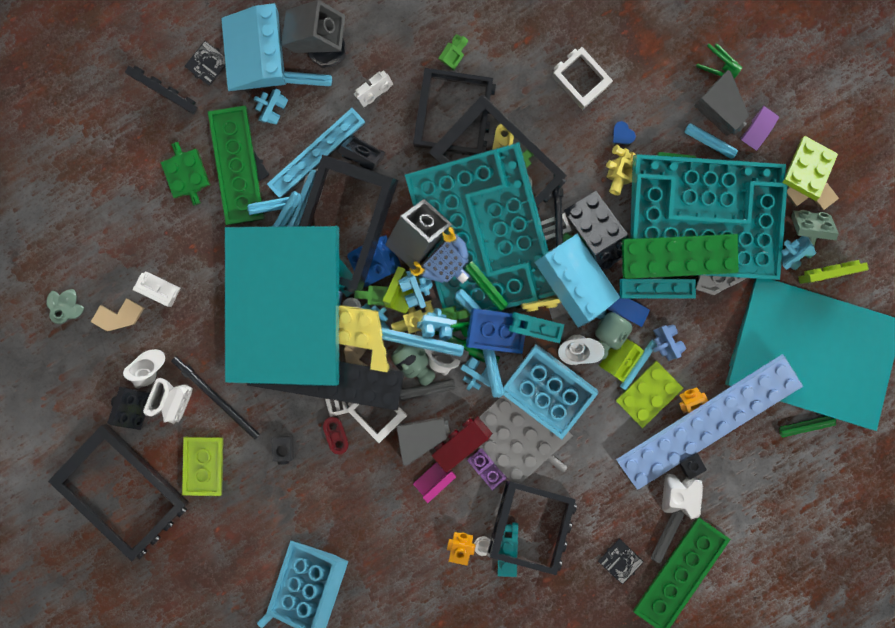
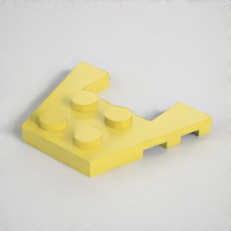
M339 305V344L372 349L370 369L388 372L389 364H387L386 349L383 344V333L378 311Z

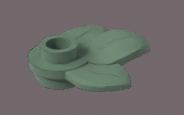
M74 289L66 290L60 295L55 291L49 293L46 305L51 310L49 317L53 323L63 324L68 319H76L82 314L84 307L76 304L77 295ZM57 312H62L60 317H56Z

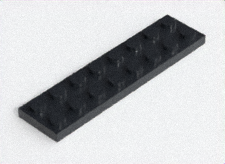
M339 362L338 385L247 383V386L398 411L404 372L395 370L382 372L371 370L370 366Z

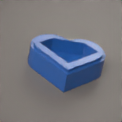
M623 121L617 122L613 128V144L627 145L633 143L636 138L635 132L629 129L627 123Z

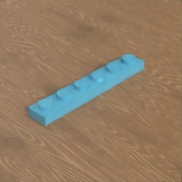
M351 108L268 182L267 185L279 198H282L305 178L311 169L314 170L319 165L322 154L329 156L363 126L365 121Z

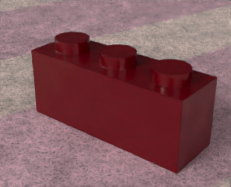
M478 416L473 420L470 417L462 424L463 428L460 431L455 429L448 435L449 440L445 443L442 441L434 447L435 452L431 456L446 473L486 442L493 434Z

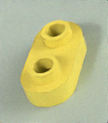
M502 124L496 128L492 150L513 144L514 135ZM502 131H507V132H508V136H507V137H503V136L501 135V132H502Z

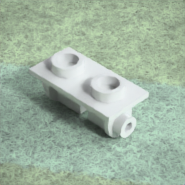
M384 70L382 72L379 71L369 79L372 83L371 86L365 82L355 90L354 96L363 107L372 103L379 95L386 92L393 85L389 75Z

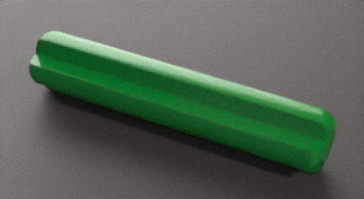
M470 262L465 266L467 273L499 311L505 309L508 303L475 263Z
M824 416L780 426L779 434L781 437H788L836 425V419Z

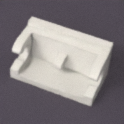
M146 271L141 273L133 288L134 291L168 307H172L181 289Z

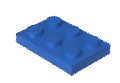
M472 308L466 347L522 354L525 335L509 331V327L514 319L512 318L513 313ZM521 320L520 328H524L525 321Z

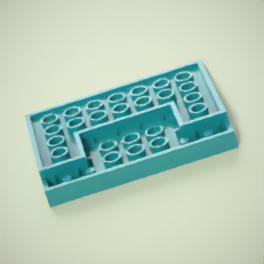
M520 143L405 174L413 206L425 199L452 223L451 227L454 233L466 243L467 259L469 261L466 265L470 262L475 263L508 303L506 308L556 295L535 264V261L549 253ZM444 238L440 240L430 255L444 242ZM455 277L449 282L435 281L442 309L454 305L457 311L465 309L454 297L458 290L463 289L481 309L498 310L474 280L471 281L468 278L463 284Z
M633 155L630 239L738 234L739 273L708 274L703 276L780 280L781 251L783 249L787 185L782 182L786 173V164Z
M225 227V382L302 385L339 384V227Z
M755 278L729 363L730 369L725 385L733 386L783 354L803 387L779 402L877 431L895 358V317L772 279Z

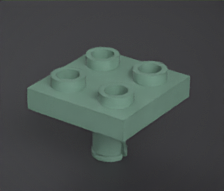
M793 210L791 218L797 235L809 237L814 247L817 238L837 240L839 233L831 215L824 212L818 214L810 213L807 210Z

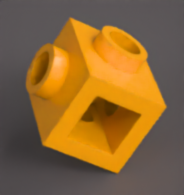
M697 387L688 389L679 395L682 401L679 403L683 413L687 412V414L708 402L705 393H700Z
M454 532L453 539H449L447 550L450 551L449 562L468 565L469 557L474 555L476 544L472 543L473 535Z

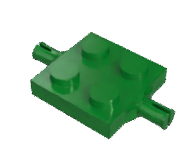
M175 142V144H171L175 155L168 160L162 161L161 165L173 198L176 199L184 195H190L193 206L201 203L197 192L202 188L210 186V182L198 149L182 152L179 142Z

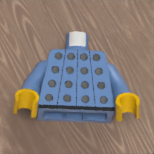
M452 227L448 228L451 234L446 235L442 232L444 242L422 263V267L418 261L413 262L417 269H409L414 276L420 275L438 282H449L455 277L461 284L470 277L463 269L469 262L467 259L466 243L454 233Z

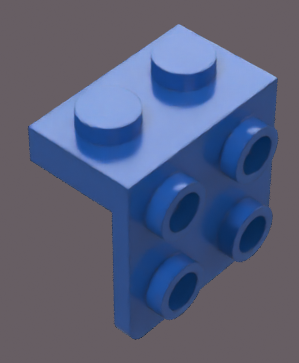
M386 235L379 238L364 287L394 274L397 268L401 267L398 257L385 245L388 240ZM362 246L349 252L347 255L354 271Z

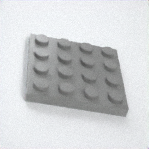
M504 395L479 416L493 433L479 448L486 452L494 464L511 482L519 484L573 436L569 431L563 439L559 438Z

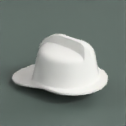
M424 349L429 356V366L431 369L444 376L460 364V360L451 356Z
M572 335L560 345L558 355L563 362L570 365L595 363L603 358L604 348L602 344L594 339L585 338L582 335Z
M157 349L143 352L124 369V377L130 380L137 389L152 384L156 379L157 371L165 362V355L161 350Z

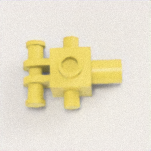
M615 145L612 153L619 155V158L607 162L606 167L609 168L607 178L613 181L609 192L614 195H620L623 185L632 183L633 155L636 154L633 152L629 153L628 149H622L619 145Z
M432 301L425 302L427 307H425L426 312L422 313V310L416 311L415 307L409 308L408 314L403 315L404 320L391 324L392 330L399 332L408 330L409 334L414 332L416 334L417 331H421V329L417 328V322H420L422 317L427 315V312L433 313Z

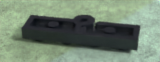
M137 66L133 68L127 67L125 70L126 75L195 115L198 107L195 106L196 102L187 96L183 99L178 96L179 92L170 86L168 89L161 85L162 81L154 76L148 78L143 75L145 71Z

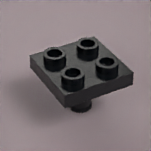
M120 386L117 396H114L111 400L112 410L107 423L112 426L141 430L146 416L144 408L150 392Z

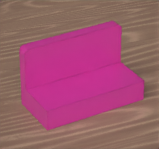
M436 462L413 485L423 495V499L429 503L456 478V474L452 470L446 473Z

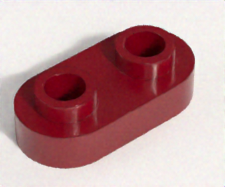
M337 417L327 418L323 423V430L329 448L334 454H343L349 447V441L342 421ZM335 423L337 428L331 429L330 424ZM337 441H341L343 443V446L341 448L336 446Z

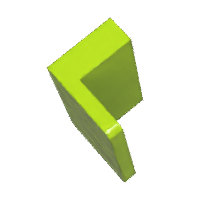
M398 267L383 302L385 307L407 314L409 307L404 296L414 292L413 289L405 292L402 291L398 281L406 277L407 273L404 268Z
M626 339L620 349H609L607 358L601 361L599 367L612 374L621 382H624L644 350L634 342Z

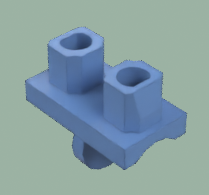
M665 325L653 330L656 336L654 341L657 345L652 348L653 352L660 351L662 357L666 356L668 361L682 356L681 353L686 350V347L682 341L675 343L672 337L678 334L675 325Z

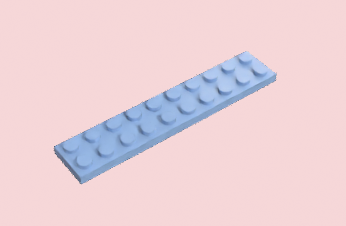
M782 354L617 459V462L637 490L680 464L681 460L701 451L803 387V385Z

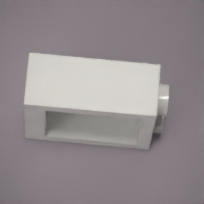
M581 47L578 51L574 49L567 56L569 59L565 63L561 61L553 68L555 72L552 77L583 110L608 88L613 80ZM580 56L602 79L584 97L561 74Z
M348 403L350 407L347 411L378 443L407 416L399 407L398 411L394 410L397 415L377 433L354 410L359 404Z

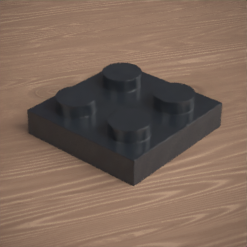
M353 135L340 146L338 151L345 159L354 160L361 167L371 170L381 162L385 155V152Z

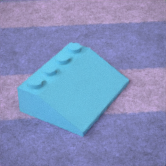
M275 3L253 6L221 18L228 91L286 85L279 13Z
M578 233L535 261V264L577 327L593 320L620 298Z
M538 344L533 346L503 387L506 398L561 439L565 437L598 395V390Z
M290 541L266 614L294 628H326L348 561L334 554ZM277 606L276 611L272 612L273 607Z

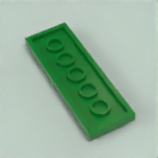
M246 105L208 111L226 225L264 220V213L249 215L247 210L249 204L262 202Z
M738 234L622 239L623 278L739 273Z
M696 518L633 609V612L655 628H670L731 539L701 518Z

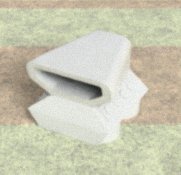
M163 378L156 379L144 408V414L154 416L162 412L164 422L168 421L173 424L179 422L187 407L193 388L189 387L188 384L173 387Z
M666 474L662 510L667 513L681 510L691 519L699 518L703 491L702 481L698 480V478L688 479L686 477L681 483L675 475Z

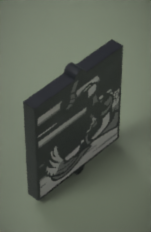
M204 41L184 67L191 71L196 79L199 78L210 86L225 68V56L220 53L218 48L215 49L208 42Z
M620 538L610 548H607V552L598 560L622 585L631 575H635V571L644 563Z

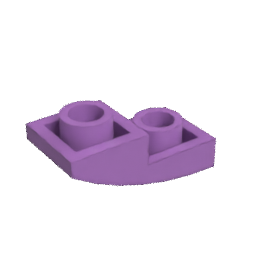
M763 105L753 118L750 127L741 137V140L757 151L773 129L779 116Z
M479 449L467 459L492 491L507 479L483 449Z

